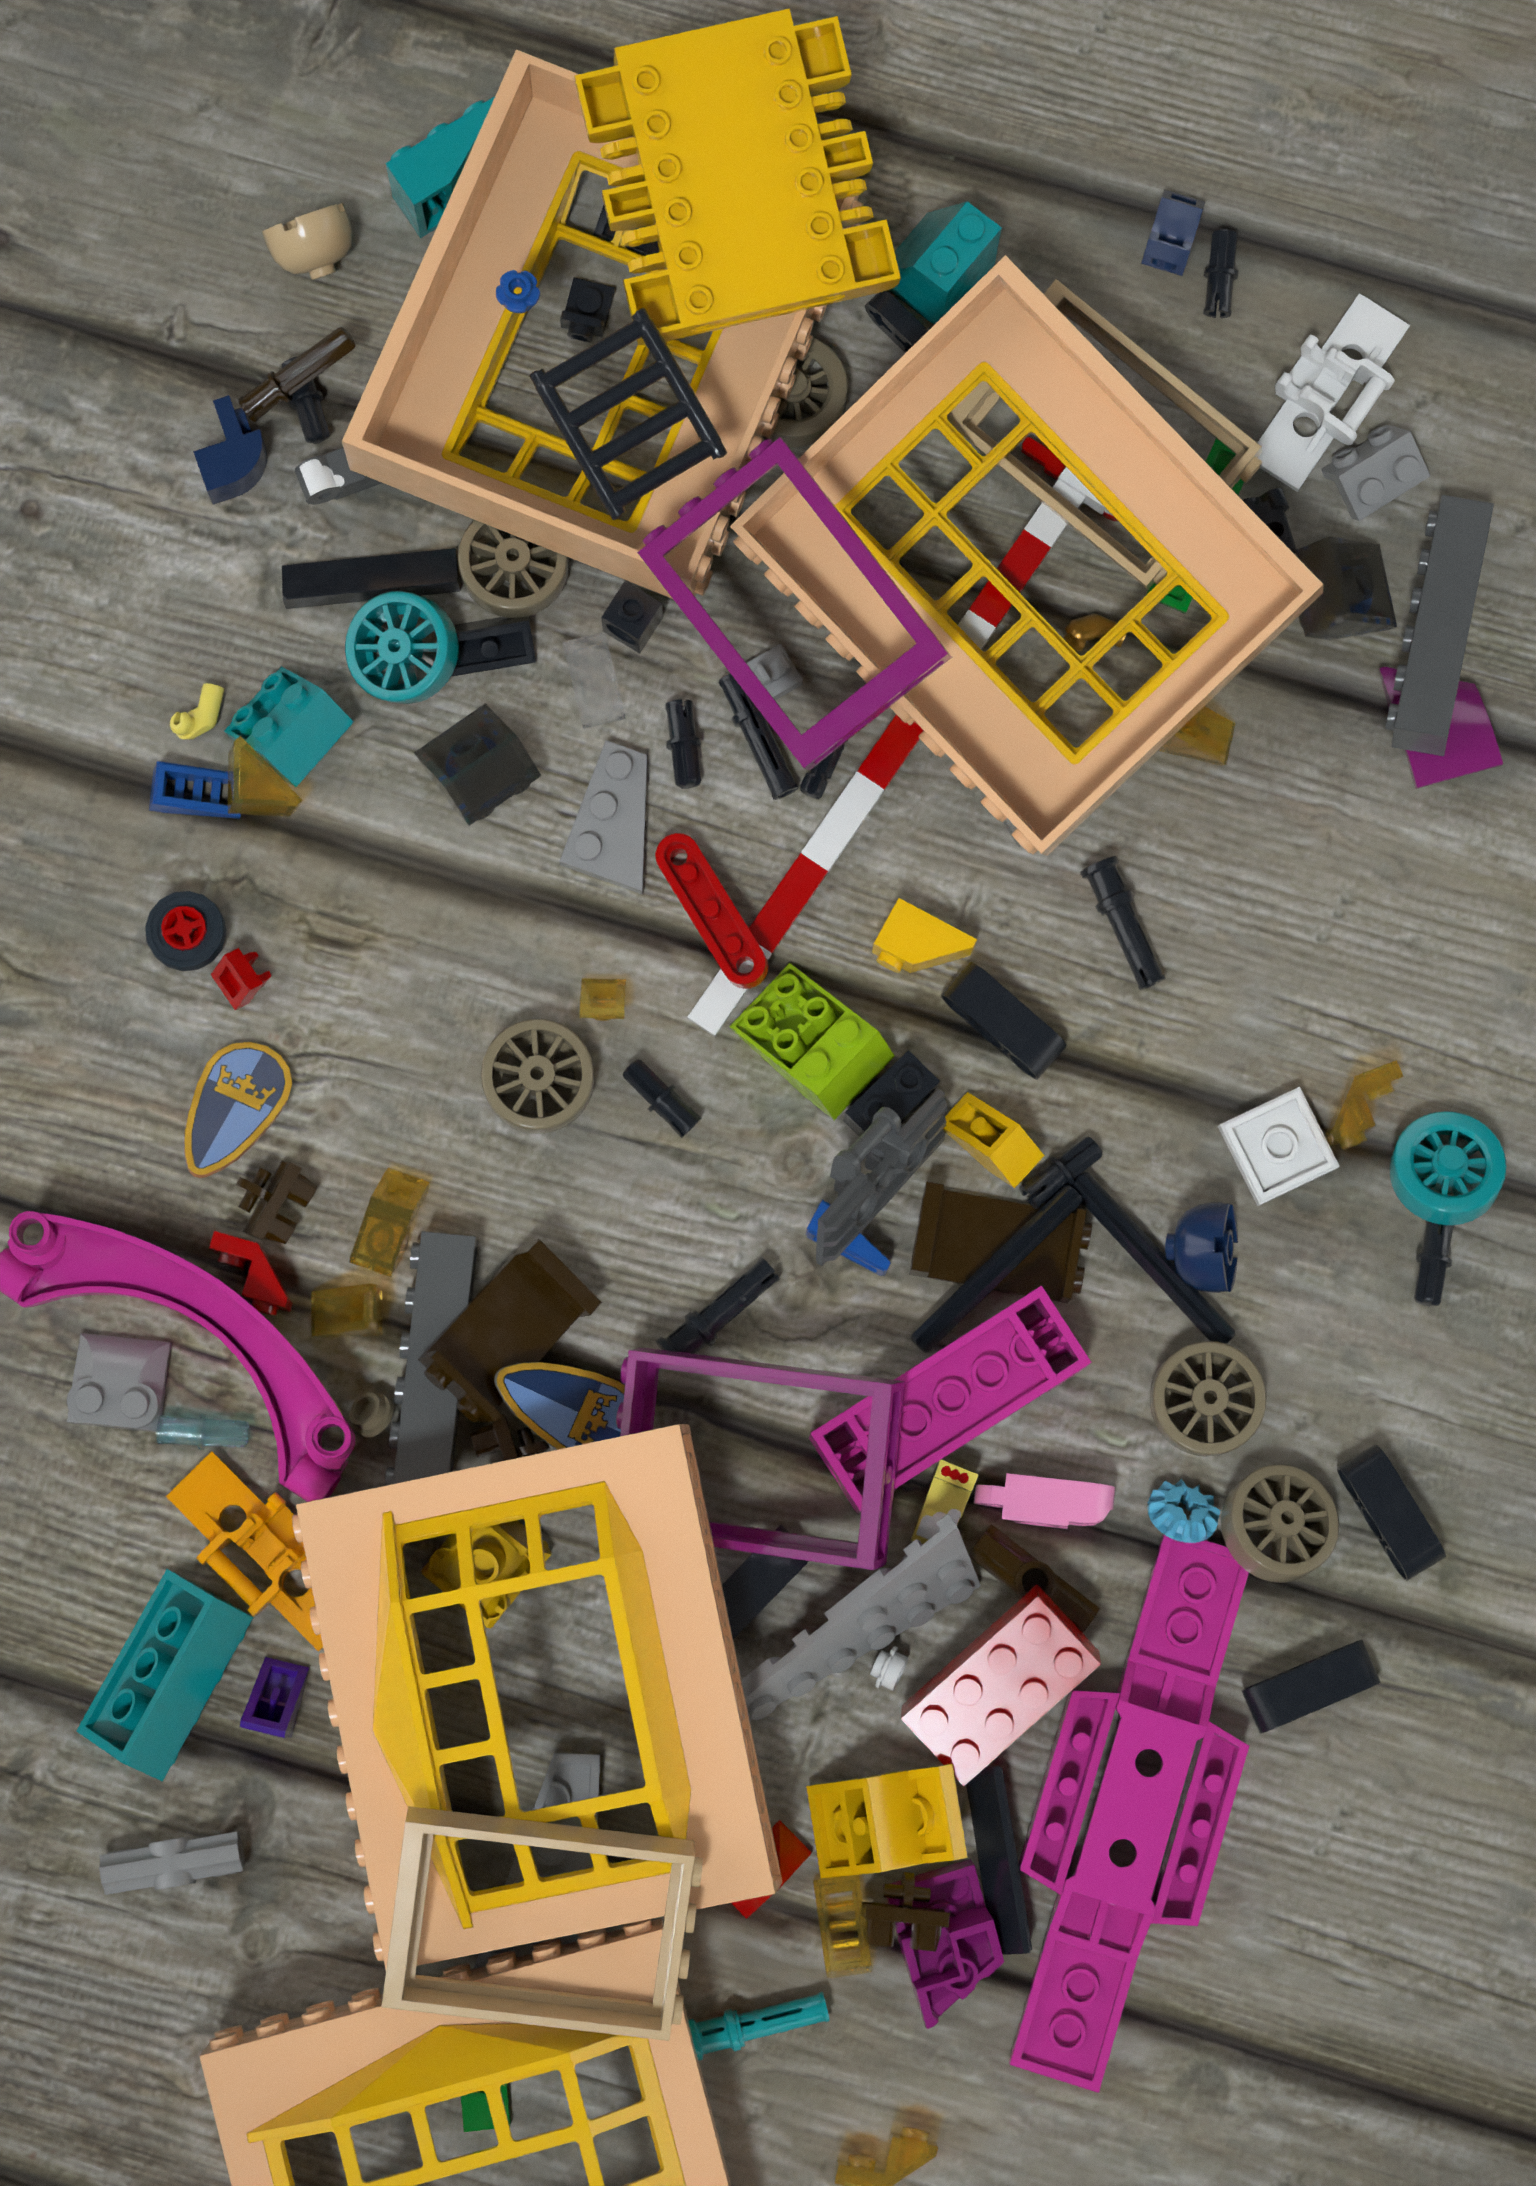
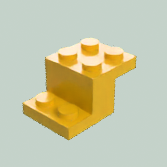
M952 1764L806 1786L821 1878L879 1873L919 1864L968 1858Z

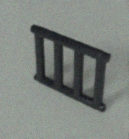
M645 308L637 310L631 316L633 321L556 367L547 372L544 369L536 370L529 375L541 400L612 520L620 518L626 512L625 506L710 456L714 460L722 458L727 454L720 436ZM642 337L655 362L569 412L556 387ZM665 377L678 401L592 451L579 427ZM688 417L701 441L615 491L602 467Z

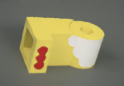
M944 1460L938 1461L911 1540L918 1539L924 1544L940 1531L936 1523L948 1513L957 1525L974 1488L978 1474Z

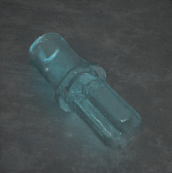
M200 1414L199 1418L165 1417V1415H160L157 1424V1443L159 1445H197L198 1450H204L205 1446L244 1448L247 1446L250 1436L248 1422L207 1419L206 1414Z

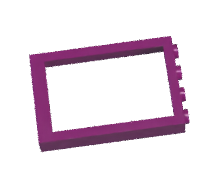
M779 437L774 442L771 439H767L755 447L749 454L752 460L739 471L733 467L723 473L713 483L716 489L703 500L697 496L687 502L678 511L680 518L671 526L666 528L664 525H661L650 532L642 541L645 547L637 553L802 767L811 770L950 660L952 656L787 443ZM776 465H779L917 643L803 734L795 727L664 557Z
M638 1348L628 1351V1357L624 1359L621 1367V1381L625 1384L624 1402L620 1403L616 1416L617 1427L621 1429L620 1437L653 1430L659 1369L872 1396L858 1542L709 1521L713 1544L717 1548L868 1570H876L886 1565L905 1381L652 1348Z

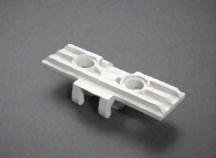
M1359 293L1322 349L1317 345L1318 338L1310 334L1301 346V357L1291 372H1284L1275 384L1276 395L1284 399L1285 403L1257 442L1262 446V453L1258 457L1263 462L1260 468L1298 492L1334 438L1343 444L1352 445L1357 438L1356 430L1383 390H1389L1395 382L1392 375L1382 367L1410 325ZM1345 349H1355L1360 352L1363 359H1351L1342 351ZM1355 380L1361 385L1366 383L1367 385L1342 421L1331 414V411L1352 381ZM1299 417L1312 419L1317 426V432L1311 437L1298 435L1293 428L1294 420Z

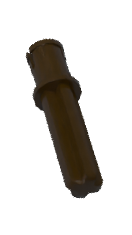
M342 327L337 328L277 373L270 371L267 374V380L244 397L242 396L238 399L241 408L246 415L251 412L249 418L253 422H257L260 417L282 401L290 402L292 400L291 395L351 352L356 346L354 339L346 329Z

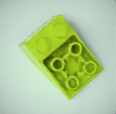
M790 963L729 1026L733 1032L795 1089L833 1120L850 1105L895 1057L877 1029Z

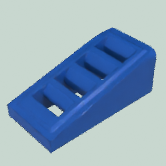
M157 761L153 769L149 811L240 819L245 774ZM167 779L175 780L173 797L165 796ZM185 781H193L191 800L183 799ZM203 782L211 783L209 803L201 802ZM221 784H229L227 805L219 804Z
M823 1199L805 1234L807 1238L816 1243L818 1219L830 1206ZM861 1233L840 1254L881 1277L886 1275L891 1264L888 1258Z

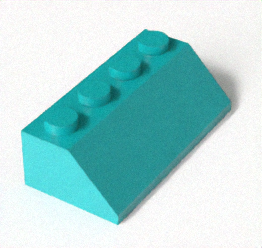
M166 1569L76 1732L121 1763L163 1782L170 1767L175 1763L178 1753L191 1729L199 1720L201 1711L212 1691L221 1680L224 1670L237 1646L244 1639L246 1630L254 1617L197 1584Z

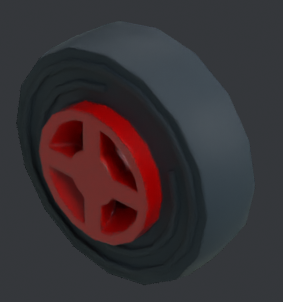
M191 891L174 892L160 899L150 911L145 925L146 942L155 958L165 966L179 971L199 970L212 963L222 951L226 938L225 920L217 905L205 895ZM194 929H198V930L194 931L193 935H192L191 938H190V935L192 934L193 930H194Z

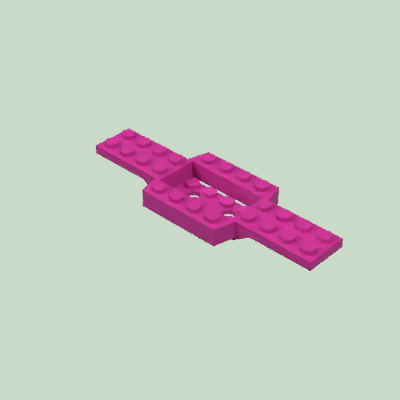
M1163 1534L1117 1692L1072 1690L1068 1693L1018 1863L1020 1871L1058 1894L1008 2062L1009 2065L1099 2093L1136 1962L1150 1924L1198 1926L1249 1749V1745L1209 1722L1215 1688L1249 1574L1248 1571L1238 1564L1225 1546L1206 1540L1196 1543H1185L1171 1539ZM1116 1709L1120 1720L1075 1874L1066 1879ZM1196 1741H1198L1197 1746H1196V1749H1195V1753H1194V1756H1193V1760H1192V1763H1191V1767H1190V1770H1189V1774H1188V1777H1187V1781H1186V1784H1185V1788H1184V1791H1183V1795H1182V1798H1181V1802H1180V1805H1179V1808H1178V1812H1177V1815H1176V1819H1175V1822H1174V1826H1173V1829H1172V1833H1171V1836H1170V1840H1169V1843H1168V1847H1167V1850H1166V1854H1165V1857H1164V1860H1163V1864H1162V1867H1161V1871H1160V1874H1159V1878H1158V1881H1157V1885H1156V1888H1155V1892H1154V1895H1153V1899L1151 1900V1897H1152V1894H1153V1890H1154V1887H1155V1884H1156V1880H1157V1877H1158V1873H1159V1870H1160V1866H1161V1863H1162V1859H1163V1856H1164V1852H1165V1849H1166V1845H1167V1842H1168V1838H1169V1835H1170V1832H1171V1828H1172V1825H1173V1821H1174V1818H1175V1814H1176V1811H1177V1807H1178V1804H1179V1800H1180V1797H1181V1793H1182V1790H1183V1786H1184V1783H1185V1779H1186V1776H1187V1773H1188V1769H1189L1190 1762H1191V1759H1192V1755H1193V1752H1194V1748H1195V1745H1196ZM1145 1749L1156 1751L1162 1760L1160 1771L1152 1777L1141 1775L1135 1766L1137 1755ZM1119 1839L1129 1840L1136 1850L1134 1861L1126 1867L1116 1866L1109 1857L1111 1845Z

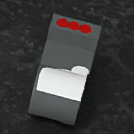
M344 447L325 455L311 457L295 468V473L306 502L311 505L325 503L333 499L338 500L382 483L350 470Z

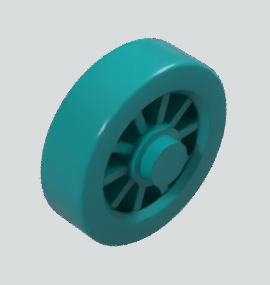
M393 591L372 598L354 615L346 634L345 656L352 677L368 694L392 703L414 704L434 696L449 681L457 663L458 638L450 617L438 604L413 593ZM404 614L403 619H402V622H401V621H400V618H399V615ZM418 618H423L425 621L416 627ZM386 621L389 628L388 630H385L381 627ZM435 631L437 643L422 642L425 637ZM376 634L380 637L378 644H374ZM373 652H379L380 656L374 660ZM424 652H437L433 666L422 658ZM414 665H417L427 673L420 681L417 680ZM387 668L384 676L381 672ZM401 673L404 684H398Z
M1441 1111L1421 1116L1404 1129L1393 1151L1389 1170L1393 1190L1401 1203L1410 1212L1435 1224L1459 1225L1479 1218L1491 1208L1504 1183L1507 1165L1500 1141L1485 1124L1466 1114ZM1438 1135H1449L1448 1145L1443 1146ZM1457 1137L1469 1142V1144L1463 1149L1456 1146ZM1424 1139L1428 1148L1419 1143ZM1477 1151H1479L1484 1157L1468 1159ZM1420 1178H1427L1423 1182L1420 1180ZM1452 1192L1454 1196H1448L1447 1193Z

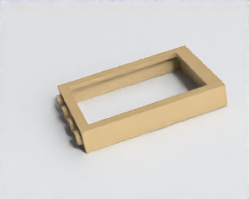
M1055 279L1044 293L1049 301L1066 318L1069 317L1236 454L1219 475L1231 489L1240 479L1247 483L1263 463L1258 458L1262 453V446ZM982 381L947 415V419L972 446L986 456L998 443L978 426L1001 398L986 381ZM1011 453L998 463L997 466L1147 590H1149L1154 582L1159 584L1167 576V571L1153 557L1144 564Z
M408 1806L382 2007L669 2041L671 2025H680L682 2019L684 1996L676 1995L678 1978L687 1979L690 1950L682 1949L684 1932L693 1933L696 1904L689 1903L691 1886L700 1887L703 1858L695 1857L694 1840ZM433 1835L672 1863L653 2003L415 1975Z

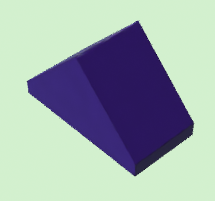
M265 1657L240 1720V1727L282 1738H292L309 1667Z

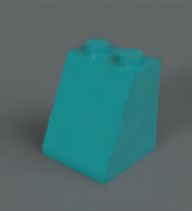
M968 201L928 212L895 251L901 279L899 284L889 289V291L935 325L995 266L1002 227Z

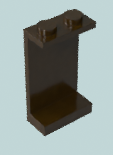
M927 1181L923 1191L909 1275L964 1284L1042 1207L1035 1209L1031 1205L944 1190V1184ZM1077 1209L1075 1213H1071L993 1290L1026 1296L1042 1286L1051 1301L1067 1304L1072 1299L1073 1293L1080 1294L1085 1267L1077 1266L1080 1249L1088 1250L1092 1232V1223L1085 1222L1087 1210Z
M540 1239L525 1242L418 1360L427 1368L424 1374L433 1385L443 1391L447 1388L459 1400L456 1406L464 1416L473 1422L478 1420L481 1423L493 1422L501 1416L496 1409L503 1402L495 1385V1375L502 1367L518 1363L539 1362L579 1317L590 1316L602 1302Z

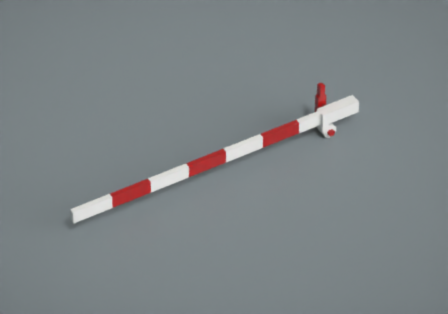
M1030 437L1024 440L1021 452L1042 465L1044 472L1057 480L1053 486L1054 490L1078 509L1085 503L1107 519L1118 521L1049 449ZM1041 503L997 567V570L1020 594L1068 525L1043 503ZM988 580L958 626L982 650L1012 607V604ZM897 714L895 715L750 925L749 930L761 947L767 960L772 956L920 741L918 736L924 730L916 722L910 726ZM752 961L743 962L739 967V972L743 974L751 972L754 963ZM720 969L687 1018L716 1037L748 989L738 988L731 984Z

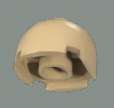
M344 203L331 205L301 215L287 222V225L283 226L280 223L262 231L268 250L279 266L293 274L309 272L312 280L336 272L334 263L347 255L352 241L350 219Z

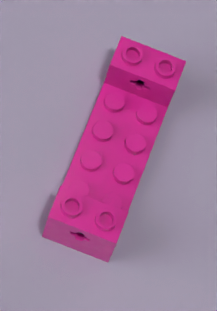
M1042 1286L894 1379L905 1381L894 1491L1046 1392H1050L1092 1363ZM872 1396L864 1398L811 1432L809 1440L857 1515L861 1513Z

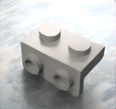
M1391 425L1379 427L1373 430L1367 436L1368 440L1358 447L1347 448L1338 452L1332 457V463L1321 470L1326 479L1335 481L1352 519L1362 520L1431 476L1411 431Z

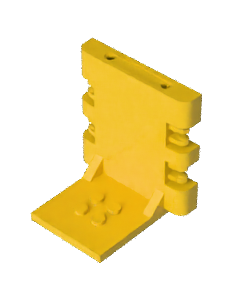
M790 8L616 47L614 48L613 67L574 75V82L589 142L606 143L619 140L600 148L601 156L604 159L614 160L634 154L637 155L639 165L616 169L607 175L608 185L615 188L602 190V198L610 230H631L621 235L623 246L636 247L650 242H658L659 253L636 257L627 264L629 272L634 274L662 268L664 270L624 279L623 285L631 316L637 310L645 308L665 342L872 295L892 289L899 284L901 277L887 219L843 229V227L870 220L874 217L872 208L869 206H858L838 211L836 200L855 197L867 190L865 180H851L867 174L873 166L866 132L862 131L845 135L853 130L850 120L836 119L817 124L815 113L835 110L846 103L844 93L832 92L848 85L852 76L838 16L794 26ZM642 337L637 340L638 345H646Z

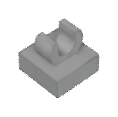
M782 644L747 662L748 666L775 700L803 685L802 677Z

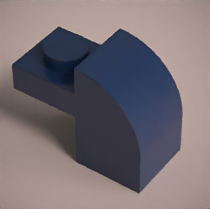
M1164 189L1141 264L1183 276L1205 201Z
M229 395L213 400L226 441L193 451L213 505L238 497L251 490L263 476L267 464V450L260 429L251 432L245 412L242 408L234 409Z

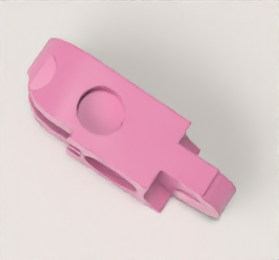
M1006 1473L1005 1487L976 1485L974 1503L1003 1508L1002 1519L1015 1521V1523L1061 1529H1067L1068 1525L1094 1526L1103 1521L1109 1511L1113 1510L1115 1487L1098 1483Z

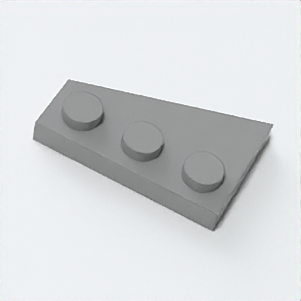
M607 740L605 741L559 861L561 866L642 895L647 783L646 754Z

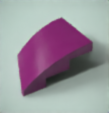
M1389 667L1379 668L1378 671L1388 707H1390V703L1399 705L1401 691L1393 690L1397 669ZM1459 681L1444 756L1405 750L1415 789L1503 765L1496 737L1479 691L1474 683Z
M971 1859L914 1876L915 1887L930 1888L931 1895L929 1902L913 1901L912 1906L944 1909L945 1912L950 1913L949 1927L941 1928V1936L936 1952L911 1949L912 1923H895L896 1934L926 2029L934 2027L939 2022L938 2017L959 1998L961 2000L965 1999L975 1989L976 1984L981 1979L989 1977L1004 1963L994 1920L985 1907L975 1865ZM901 1880L890 1884L901 1885ZM887 1898L888 1904L899 1905V1899Z

